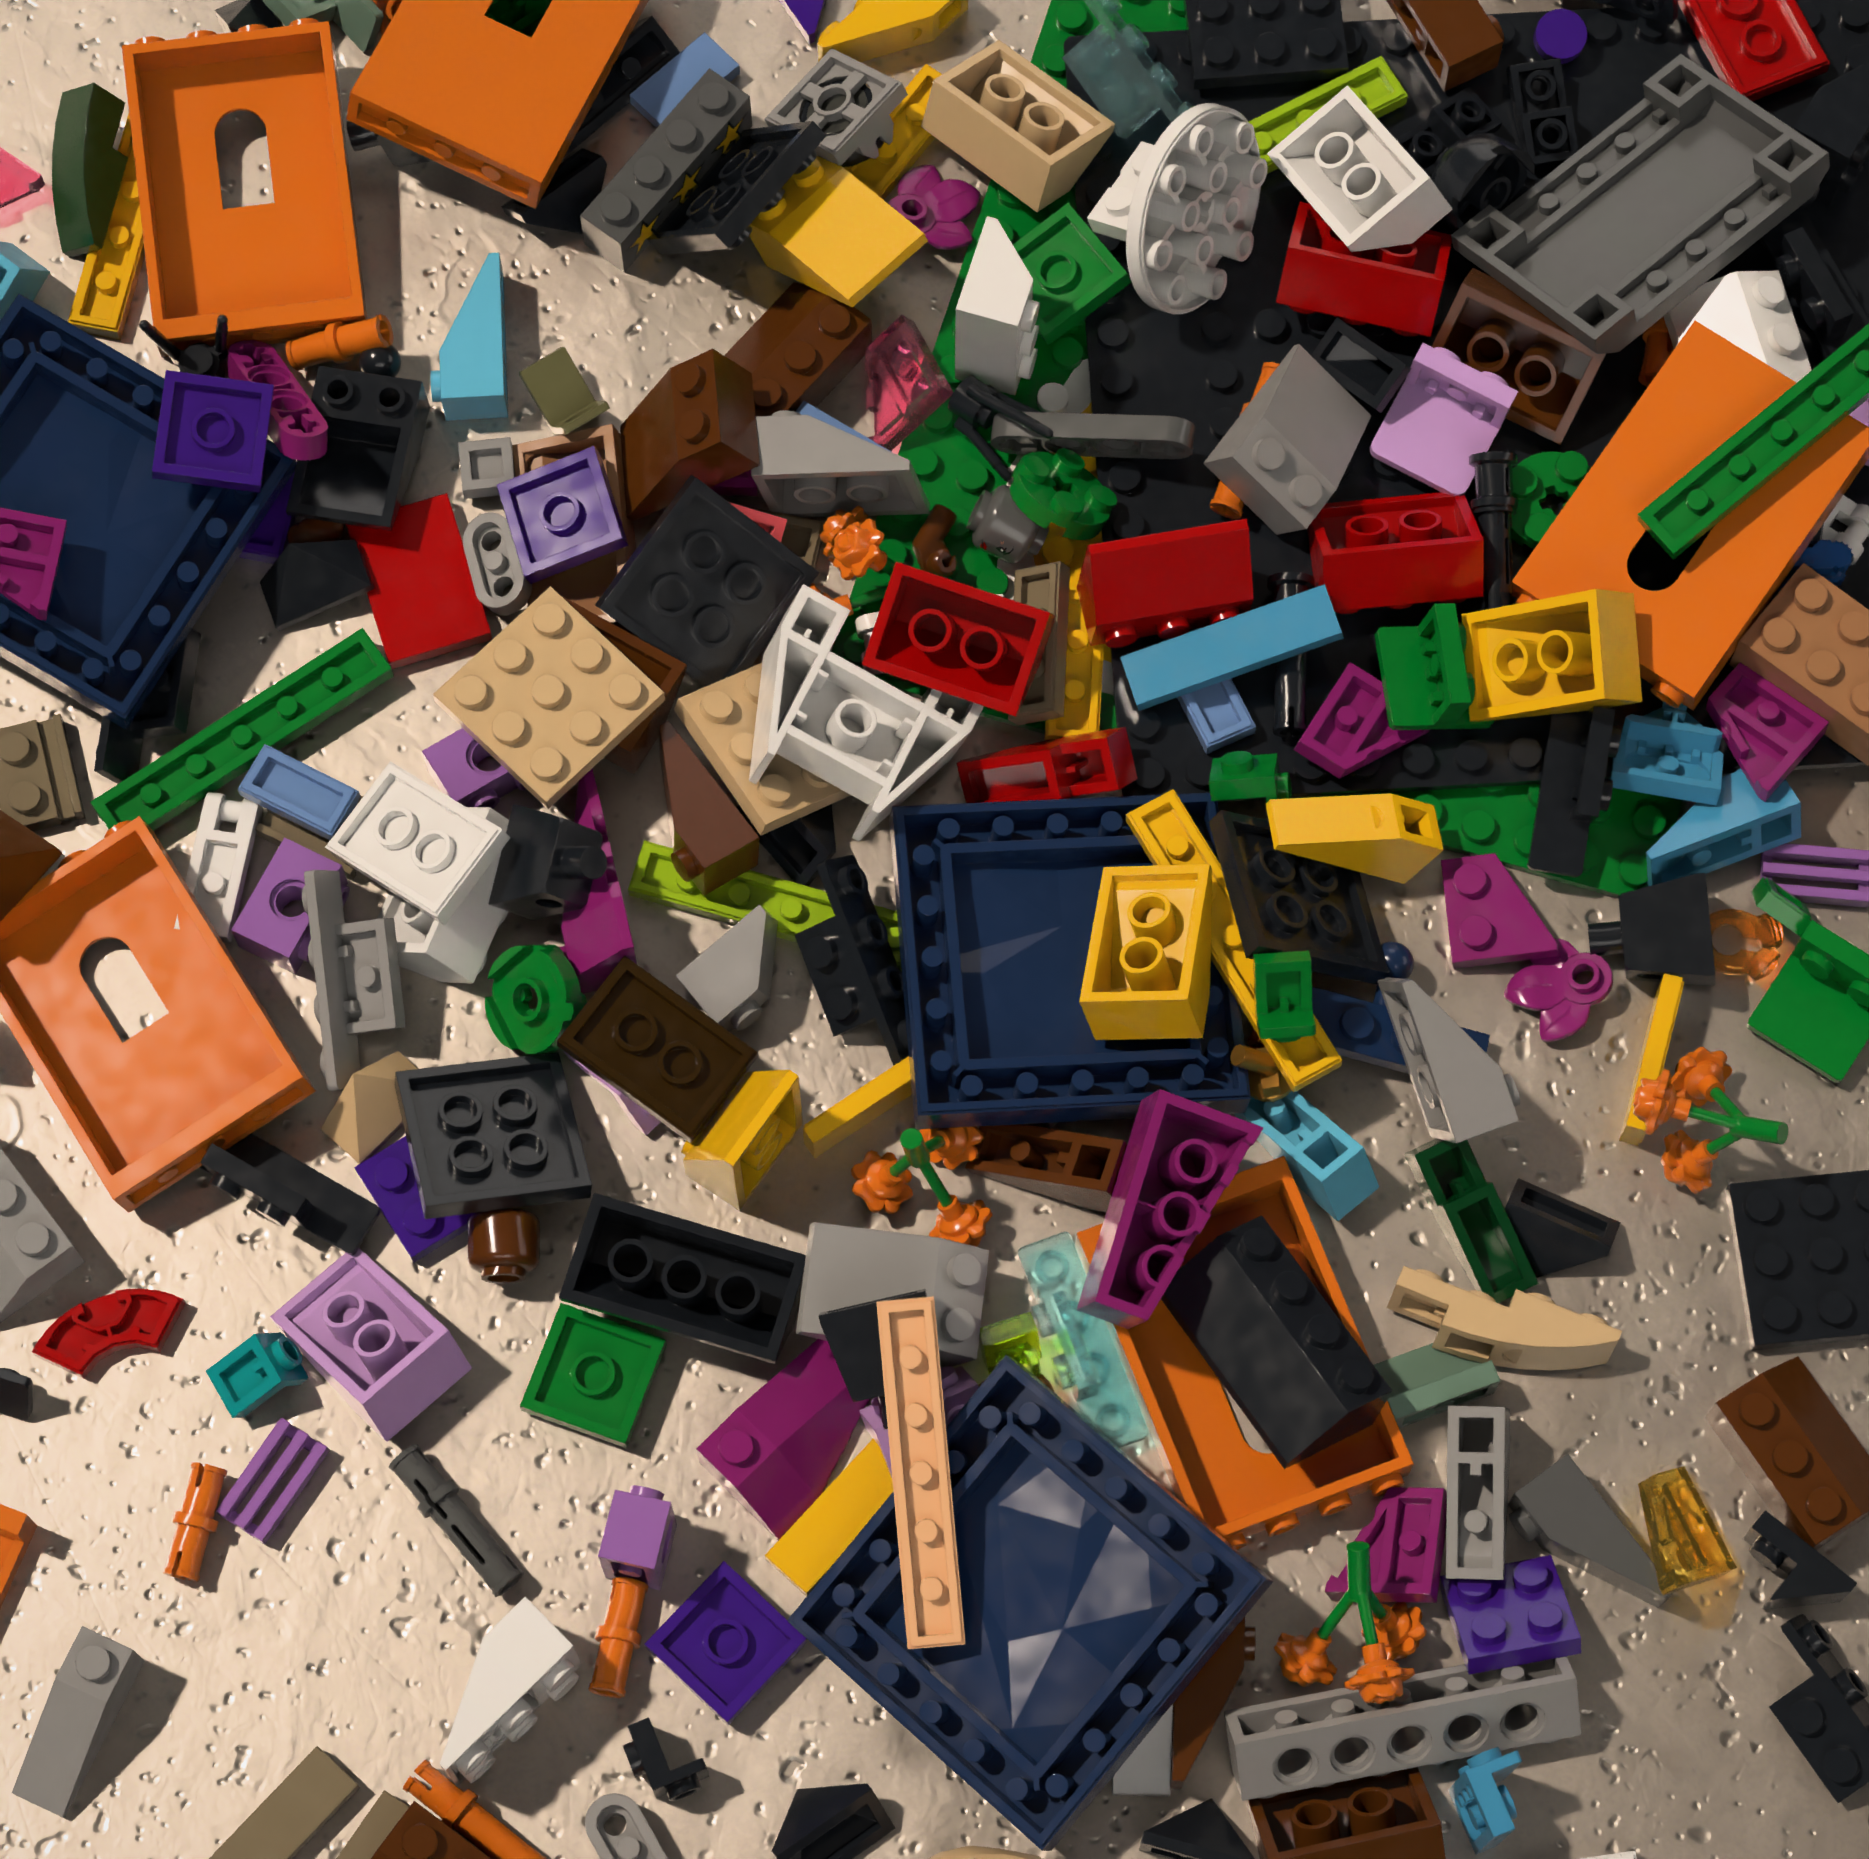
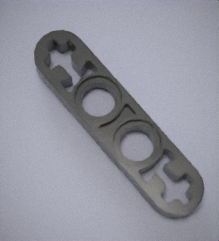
M1023 412L1053 430V437L1047 439L998 413L993 418L990 440L991 445L995 449L1018 455H1026L1031 452L1055 454L1058 449L1066 448L1082 457L1183 459L1192 455L1195 425L1184 418L1175 416Z

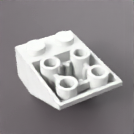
M526 1597L482 1638L440 1761V1766L450 1781L457 1787L465 1779L470 1783H474L483 1776L496 1760L492 1753L507 1738L512 1742L520 1739L537 1721L538 1717L534 1712L549 1697L554 1701H558L579 1680V1676L575 1671L582 1665L574 1646Z

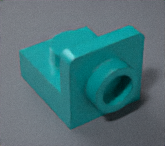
M281 1332L253 1334L206 1370L207 1375L232 1418L245 1417L285 1386H299L308 1379V1375L301 1364L302 1355L300 1350L292 1340L285 1337Z

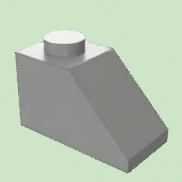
M760 904L676 975L707 1015L729 1032L734 1028L738 1031L752 1024L763 1011L760 1006L770 998L778 922Z

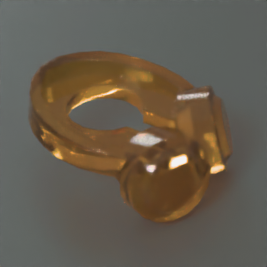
M1725 909L1709 914L1711 935L1721 926H1732L1741 933L1743 938L1756 940L1761 948L1758 952L1741 949L1736 954L1724 955L1719 953L1713 946L1715 971L1734 976L1749 975L1754 981L1765 978L1775 969L1781 956L1777 949L1782 946L1784 941V930L1780 922L1767 913L1755 916L1736 909Z

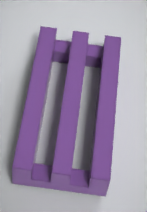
M1785 843L1761 853L1760 880L1762 877L1765 879L1768 877L1772 880V876L1797 878L1806 881L1857 884V890L1776 883L1800 901L1868 908L1869 850ZM1781 860L1857 867V870L1773 863L1772 861Z
M281 1417L221 1502L216 1512L265 1545L330 1452L328 1447L319 1441H315L304 1431L293 1427L290 1422ZM289 1438L292 1440L241 1514L237 1513L236 1509L285 1439ZM303 1448L310 1452L262 1523L257 1526L252 1522L300 1451Z

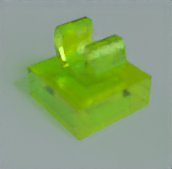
M1031 1311L980 1328L979 1342L981 1353L989 1375L1005 1355H1008L1022 1365L1027 1364L1030 1367L1031 1373L1036 1377L1040 1376L1041 1366L1039 1359L1042 1358L1038 1329Z

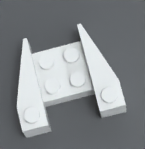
M803 584L784 614L763 654L749 781L757 784L775 754L782 756L868 804L852 836L853 839L859 842L891 813L892 806L902 804L952 759L972 731L984 706L929 687L921 701L831 652L830 649L851 610Z

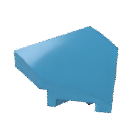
M1663 702L1661 708L1644 716L1628 715L1625 718L1617 756L1612 758L1609 779L1613 780V788L1717 806L1722 785L1724 756L1718 749L1723 733L1717 728L1703 727L1686 712L1687 707L1682 703L1678 708H1674Z

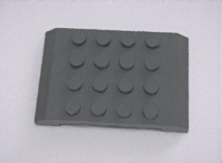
M1679 54L1643 83L1645 95L1643 100L1504 210L1499 212L1489 204L1451 234L1454 250L1596 354L1620 352L1809 200L1830 168L1829 153L1682 54Z

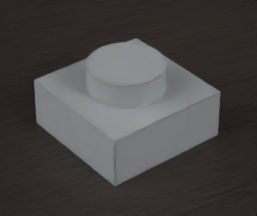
M511 437L458 442L464 499L499 496L497 484L515 477Z

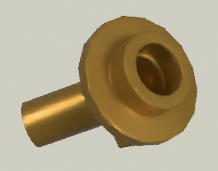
M1239 1044L1233 1048L1230 1056L1231 1063L1234 1066L1248 1070L1250 1096L1262 1102H1274L1284 1098L1292 1091L1266 1047L1254 1049Z

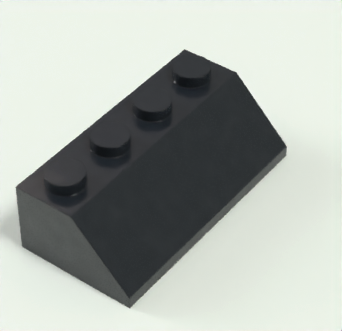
M594 1193L559 1295V1300L776 1364L799 1310L806 1255Z
M1262 1215L1217 1236L1176 1272L1161 1297L1168 1310L1284 1469L1373 1425L1392 1392L1387 1382Z

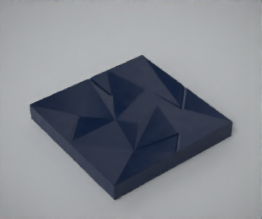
M18 294L0 320V507L67 520V531L46 621L37 619L0 593V656L127 730L294 473L296 459L284 456L276 445L267 439L260 493L152 479V466L164 378L23 295Z
M1210 793L1177 794L1219 861L1209 821L1219 813L1218 802L1211 801ZM1161 795L892 806L889 826L915 1129L1056 1123L1079 1120L1135 1119L1141 1100L1159 1089L1226 1114L1246 1112L1251 1100L1248 1070L1234 1066L1230 1059L1231 1052L1236 1045L1245 1046L1241 1007L1212 960L1210 968V996L1203 1038L1095 1040L1079 1003L1103 867L1153 866L1127 824L1126 814Z
M1005 1355L946 1427L966 1643L964 1645L919 1649L907 1648L894 1492L887 1498L787 1621L1042 1851H1052L1274 1581L1021 1363Z

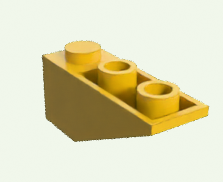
M858 0L853 11L841 22H832L820 35L817 43L818 62L831 48L859 62H864L932 42L968 10V0Z
M1392 793L1270 799L1266 803L1274 849L1405 884L1444 851L1434 805Z

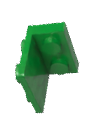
M1812 920L1799 939L1792 954L1746 1024L1747 1028L1834 1083H1840L1869 1039V954Z

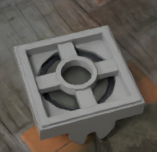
M831 48L764 120L768 127L814 121L826 135L815 149L817 155L842 167H849L864 162L869 158L876 159L879 156L878 149L884 142L890 144L893 141L894 123L889 114L908 94L902 82Z

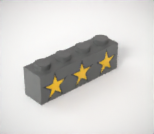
M709 68L580 215L584 244L625 273L650 244L648 241L649 237L743 130L752 127L750 96Z

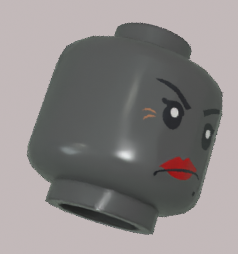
M1001 485L992 492L984 490L971 512L966 528L973 531L972 542L976 548L1007 563L1015 564L1021 561L1027 552L1035 556L1039 553L1050 527L1048 526L1047 529H1044L1030 520L1013 501L1010 495V487Z

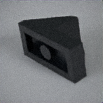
M1766 1510L1742 1538L1751 1545L1749 1552L1763 1566L1773 1571H1777L1780 1568L1788 1574L1762 1606V1609L1841 1602L1857 1584L1856 1581Z

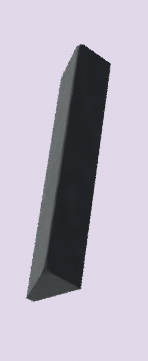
M653 16L644 18L636 23L565 156L630 102V94L680 53Z

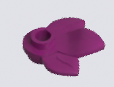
M921 165L905 173L898 183V196L892 198L888 204L925 234L928 240L927 243L935 248L952 250L971 244V233L962 221L976 209L981 197L980 192L969 183L961 180L947 179L941 182L940 175L933 165Z
M1558 938L1554 939L1557 943L1559 956L1532 959L1533 965L1524 967L1514 974L1504 991V997L1508 1002L1525 1009L1541 1011L1539 1030L1543 1042L1558 1041L1577 1033L1586 1025L1591 1006L1604 1000L1613 986V973L1604 958L1597 954L1590 955L1588 952L1579 953L1568 941ZM1591 971L1594 973L1592 980L1587 984L1575 982L1577 975L1581 972Z

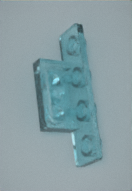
M1083 0L1100 24L1063 56L1062 59L1101 114L1115 123L1114 132L1118 137L1127 139L1160 109L1172 123L1183 112L1194 107L1188 101L1183 103L1173 90L1178 86V83L1172 73L1162 63L1157 62L1155 64L1145 50L1150 47V44L1144 34L1134 24L1129 23L1127 25L1118 13L1122 8L1119 0Z
M1066 1231L1021 1247L1018 1250V1257L1037 1303L1031 1306V1312L1040 1336L1042 1338L1050 1336L1057 1356L1051 1358V1362L1062 1390L1071 1389L1081 1416L1118 1448L1147 1438L1149 1432L1105 1321L1076 1310L1087 1275L1070 1233Z

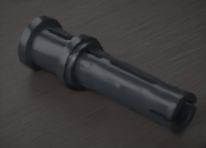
M1482 452L1469 456V465L1475 468V499L1470 501V508L1473 511V515L1478 517V527L1484 539L1483 597H1480V611L1514 604L1512 592L1513 553L1511 527L1512 515H1515L1516 510L1519 508V500L1513 497L1512 466L1518 463V456L1512 452Z
M1303 572L1275 573L1267 578V588L1273 594V602L1315 588V578ZM1307 652L1275 663L1274 726L1272 732L1278 737L1286 738L1287 729L1289 728V716L1292 718L1291 738L1302 737L1308 728L1306 726Z

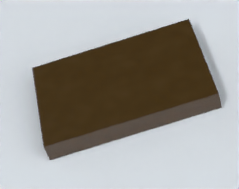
M626 956L621 959L557 1040L559 1048L689 1143H692L758 1058L756 1050Z

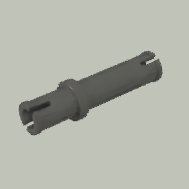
M418 1444L406 1448L390 1463L389 1469L398 1476L420 1503L417 1510L424 1518L431 1516L460 1554L465 1557L489 1586L495 1597L508 1591L522 1578L524 1572L514 1564L489 1531L457 1495L459 1487L453 1480L446 1481L422 1453Z

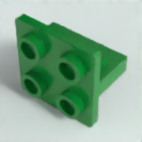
M1455 603L1434 604L1418 626L1380 627L1376 631L1375 642L1389 727L1392 730L1489 728L1495 720L1470 722L1469 706L1474 700L1475 683L1472 674L1466 671L1464 652L1467 636L1464 625L1458 623Z

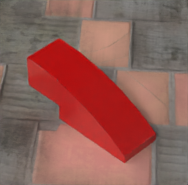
M1126 727L1094 731L1022 745L963 759L956 763L966 803L1068 799L1071 796L1120 790L1138 779Z

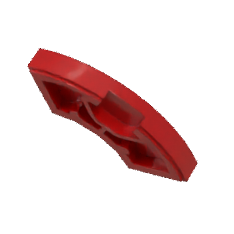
M116 1290V1293L98 1297L85 1304L81 1302L68 1310L45 1331L31 1352L35 1357L85 1379L99 1361L116 1351L143 1348L160 1353L186 1302L183 1298L158 1290Z

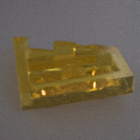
M1685 1466L1654 1474L1638 1484L1658 1585L1663 1595L1720 1578L1737 1568Z

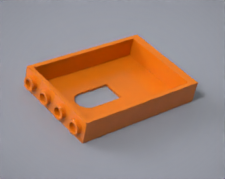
M402 0L350 91L346 120L536 209L649 0H552L532 37L485 16L493 0Z
M302 18L292 21L289 26L268 28L265 25L251 24L239 28L237 32L216 34L213 31L200 30L189 33L186 38L165 40L161 37L149 36L136 40L134 44L122 45L153 326L180 350H184L189 345L195 343H205L213 346L215 344L217 318L220 315H225L228 318L227 347L229 349L230 345L243 340H256L267 344L284 343L292 337H301L324 331L327 324L337 321L350 324L366 320L367 311L336 55L329 21L319 22L313 18ZM234 111H248L254 113L263 121L266 127L275 203L223 209L215 131L220 120L227 114ZM157 346L161 357H169L160 347Z
M1694 320L1512 580L1513 596L1517 598L1515 604L1592 589L1634 593L1640 677L1654 685L1651 692L1664 703L1674 708H1678L1682 703L1691 710H1694L1734 653L1739 640L1757 620L1869 459V427L1848 415L1717 523L1678 579L1671 586L1659 591H1649L1639 587L1632 581L1627 570L1629 555L1646 532V529L1638 521V513L1796 384L1795 381Z
M140 816L132 821L127 820L114 825L106 832L103 840L86 851L80 850L66 856L59 863L58 869L38 880L0 922V1013L110 1196L128 1213L201 1167L202 1164L200 1162L212 1143L223 1150H227L316 1092L158 837ZM177 914L180 929H174ZM103 939H117L129 947L169 1012L125 1042H122L81 972V962L85 952L91 945Z
M1282 1156L1236 1173L1230 1185L1224 1189L1211 1210V1216L1203 1230L1195 1237L1184 1255V1261L1179 1269L1217 1236L1262 1215L1369 1358L1285 1157ZM1103 1223L1076 1233L1075 1249L1086 1276ZM1161 1299L1148 1321L1130 1329L1105 1321L1176 1498L1237 1550L1247 1545L1245 1538L1266 1530L1268 1537L1277 1536L1299 1526L1298 1517L1319 1510L1321 1517L1329 1516L1350 1507L1353 1504L1350 1497L1369 1490L1372 1491L1374 1497L1385 1495L1391 1487H1402L1405 1485L1403 1477L1409 1475L1414 1463L1388 1401L1385 1402L1373 1425L1284 1469L1273 1453L1258 1452L1245 1442L1219 1378Z

